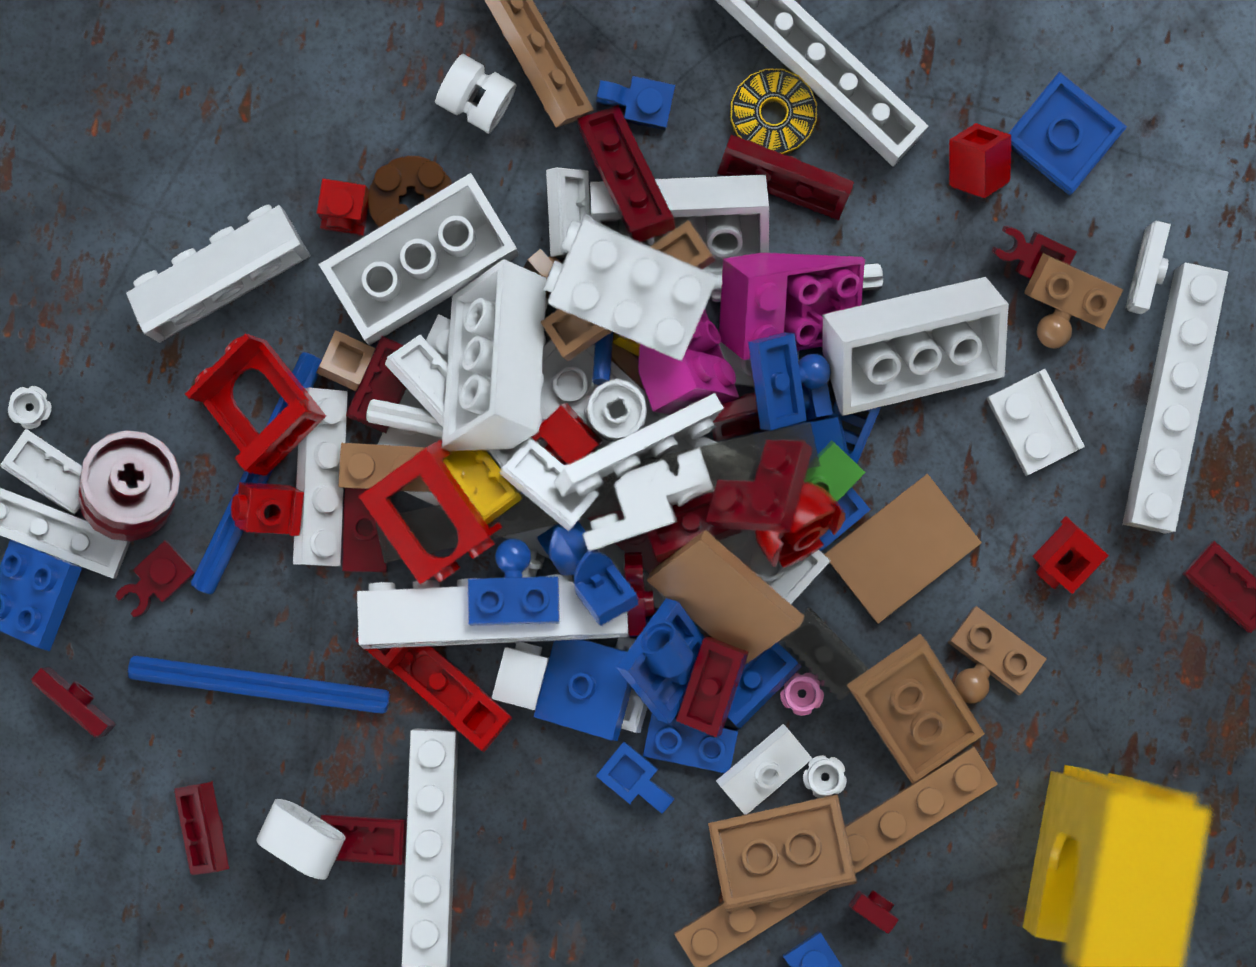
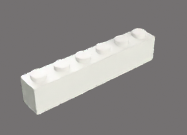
M716 0L790 71L798 75L822 101L893 167L924 135L928 125L795 0Z
M1183 263L1174 270L1123 525L1165 534L1176 531L1228 271L1190 263Z
M558 574L546 576L559 578L560 623L470 626L468 617V579L457 580V587H440L438 581L427 580L421 585L418 581L413 582V589H395V583L378 582L368 584L369 591H357L359 645L363 649L629 637L627 612L599 626L576 595L572 575L563 576Z
M413 729L410 734L402 967H450L458 730Z

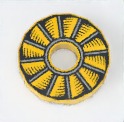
M764 69L751 74L738 86L731 101L730 122L737 137L753 141L760 146L784 155L798 149L809 139L817 121V103L811 88L798 75L784 69ZM768 102H778L785 108L786 117L778 124H770L763 119L761 108Z

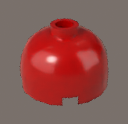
M803 482L790 532L755 530L756 541L762 553L773 567H776L777 562L783 568L789 567L804 560L824 546L819 538L828 529H830L833 535L839 531L845 521V511L825 489L811 482Z

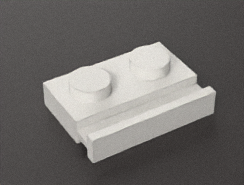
M1046 369L986 398L1025 476L1085 447Z

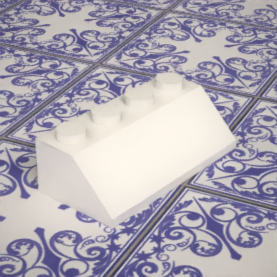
M470 173L323 261L319 266L363 339L370 346L380 340L381 336L385 337L448 299L501 260L511 261L518 257L519 254L504 226Z
M766 175L655 179L674 217L675 227L678 228L689 220L716 259V261L702 270L716 276H722L724 258L769 253V200ZM604 181L590 182L591 217H593V220L630 238ZM670 232L640 243L650 247Z
M265 205L252 212L247 217L249 222L234 230L230 226L215 233L209 239L211 244L196 252L192 248L180 253L171 260L173 266L158 274L156 270H153L137 278L133 282L135 288L126 292L144 334L160 343L310 257L309 252L283 208L278 205L272 209L271 205Z
M503 259L452 295L442 437L443 449L448 451L512 449L539 432L542 421L540 412L541 388L544 381L542 359L546 342L544 327L541 321L545 319L547 308L546 290H544L546 277Z
M983 277L823 314V354L831 367L830 379L840 413L844 416L1005 377L1008 303L990 281Z

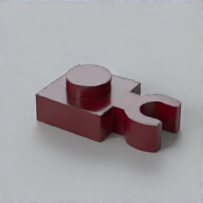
M1003 226L1002 231L1013 237V247L1007 251L997 247L992 249L993 254L1002 260L1013 261L1020 259L1015 271L1030 279L1043 253L1071 265L1077 252L1035 231L1028 243L1024 235L1011 226Z
M164 540L133 569L141 580L136 584L124 585L118 590L115 597L118 601H122L130 593H136L139 596L140 603L130 614L133 617H140L149 610L151 598L154 595L161 602H166L194 576L196 571L168 540Z
M642 552L624 553L625 580L637 594L639 604L627 611L628 636L640 635L645 628L646 617H653L654 595L653 590H644Z

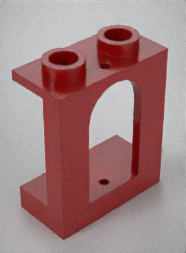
M246 333L242 337L233 340L226 347L225 354L212 367L206 368L199 373L195 379V384L185 393L188 399L202 402L237 446L240 453L235 459L243 470L266 476L326 417L325 413L267 340ZM252 369L262 372L288 404L260 433H258L237 406L233 396V388L237 378L245 371Z
M441 439L424 448L359 495L363 504L420 585L433 576L438 583L461 568L456 561L467 552L474 559L495 544L490 536L503 528L499 522L489 528L449 471L443 460L451 455V452L442 448ZM420 476L449 516L458 532L459 542L457 548L447 557H435L429 554L421 546L389 500V498Z

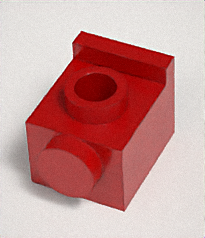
M322 178L317 214L322 219L320 229L364 236L369 208V189L367 186Z
M568 403L560 405L541 423L539 432L530 437L535 442L544 438L548 443L544 449L563 465L566 463L570 465L596 452V449L603 443V440Z
M239 482L238 494L233 496L231 503V515L235 521V526L245 532L299 536L304 492L290 485ZM270 505L269 518H265L264 510Z
M1065 516L1060 521L1062 525L1032 557L1040 565L1035 572L1053 589H1056L1061 584L1073 594L1109 555L1071 519ZM1068 552L1066 558L1060 560Z

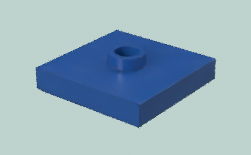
M1059 72L1008 134H1011V149L1070 196L1127 126Z
M585 639L554 641L534 717L611 741H618L632 687L616 666L627 651Z

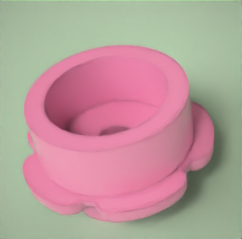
M795 673L784 684L785 687L780 692L781 702L785 708H791L794 714L800 716L812 713V709L820 707L824 699V692L819 687L820 681L811 673H804L803 675ZM801 689L806 691L804 698L798 696V691Z

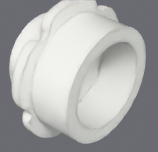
M37 386L16 389L10 397L8 414L11 420L15 423H21V426L26 429L39 427L41 421L47 420L51 414V403L46 399V392ZM28 403L33 404L34 408L32 411L26 410Z
M824 755L814 757L809 762V768L803 774V781L806 788L813 791L815 797H828L843 791L847 778L844 776L845 767L840 760L835 757L829 759ZM823 773L829 774L827 781L821 779Z

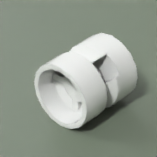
M461 54L444 78L437 93L435 103L456 116L465 112L469 123L489 134L504 115L517 85L496 72L486 75L484 65L465 54ZM480 87H482L486 91L479 104H476L472 101Z
M612 380L605 382L595 389L589 399L588 414L591 426L597 435L607 441L617 442L641 430L645 424L647 411L645 398L636 386L627 381Z

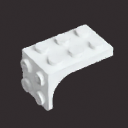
M584 214L581 222L572 219L561 247L568 250V253L563 263L554 261L545 282L544 290L551 292L548 304L682 361L718 277L615 232L593 220V217Z

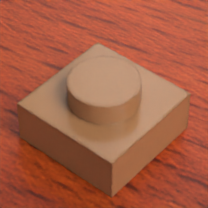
M335 330L316 373L356 391L376 348Z

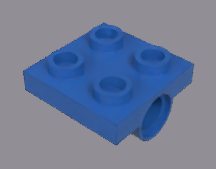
M10 539L0 564V631L32 646L50 651L82 568L74 565V563Z
M668 598L663 601L616 668L656 719L670 724L680 710L703 638L705 637L680 603Z

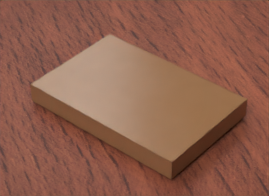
M926 474L824 553V555L830 560L829 564L875 623L879 624L982 542L931 477Z
M706 530L654 568L646 580L666 598L679 602L689 617L712 638L749 652L745 665L800 627L804 619L802 613Z
M921 634L847 684L853 696L912 784L922 779L985 734Z
M838 795L708 823L724 906L727 912L857 884Z

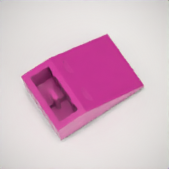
M756 253L724 258L719 323L721 342L743 360L750 359L749 341L784 332L795 333L797 351L822 347L823 314L861 306L865 259L855 256Z
M705 308L682 361L640 343L638 373L653 412L671 415L714 393L721 404L739 398L734 385L736 382L735 372L732 366L724 359L719 346L721 343L719 331L709 320Z

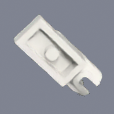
M700 448L678 455L680 467L677 476L670 472L669 465L664 460L627 471L615 483L626 519L618 521L615 513L591 521L593 530L583 533L588 551L675 523L677 520L671 504L678 503L680 507L696 496L712 490L713 486Z

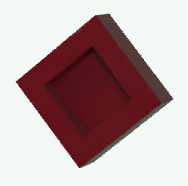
M858 890L849 903V906L854 911L888 934L899 920L890 912L894 904L874 890L868 896Z

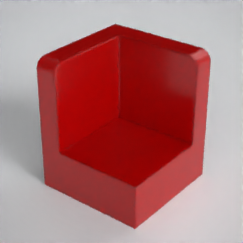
M975 123L949 139V184L951 187L986 198L1009 183L1011 178V134Z

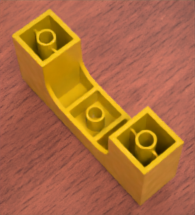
M1064 765L1063 773L1051 771L1023 928L1035 937L1065 942L1063 959L1074 967H1182L1210 810L1196 806V796L1187 795L1186 793L1132 777L1111 773L1106 775L1091 771L1090 769Z

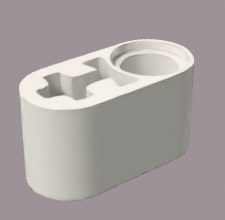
M275 799L256 842L262 848L301 873L316 879H326L345 841V836L342 832L301 806L287 800Z

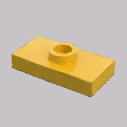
M486 450L450 451L451 455L443 460L487 525L522 500L515 487L499 474L501 469Z

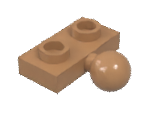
M1043 253L1024 293L1056 308L1053 314L1043 317L1037 326L1039 341L1048 348L1056 349L1066 345L1071 338L1072 326L1069 322L1071 316L1104 329L1123 289Z
M977 606L972 608L947 642L976 664L974 668L961 671L954 682V686L966 703H978L987 696L989 692L988 678L990 675L1016 695H1021L1047 660Z

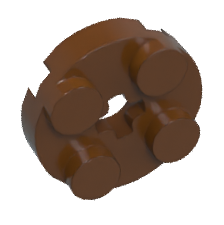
M403 156L396 158L388 164L381 166L375 173L368 196L370 214L380 228L409 210L407 205L400 204V198L407 195L408 189H415L418 195H424L425 201L452 185V181L438 163L430 161L425 157Z

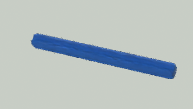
M303 352L300 355L292 373L304 388H313L319 376L316 372L321 359L307 352ZM280 396L266 427L288 406L282 396ZM273 469L266 476L244 471L239 482L266 484ZM239 483L235 489L233 496L235 494H238ZM233 496L191 581L192 587L205 594L214 593L243 533V530L235 526V521L231 515Z
M142 656L131 657L128 665V677L132 680L381 714L387 712L389 706V691L383 689Z

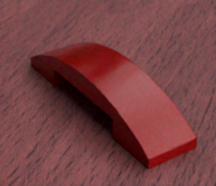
M432 646L365 649L448 719L453 727L482 752L486 751L512 719L498 703L491 699L487 693Z

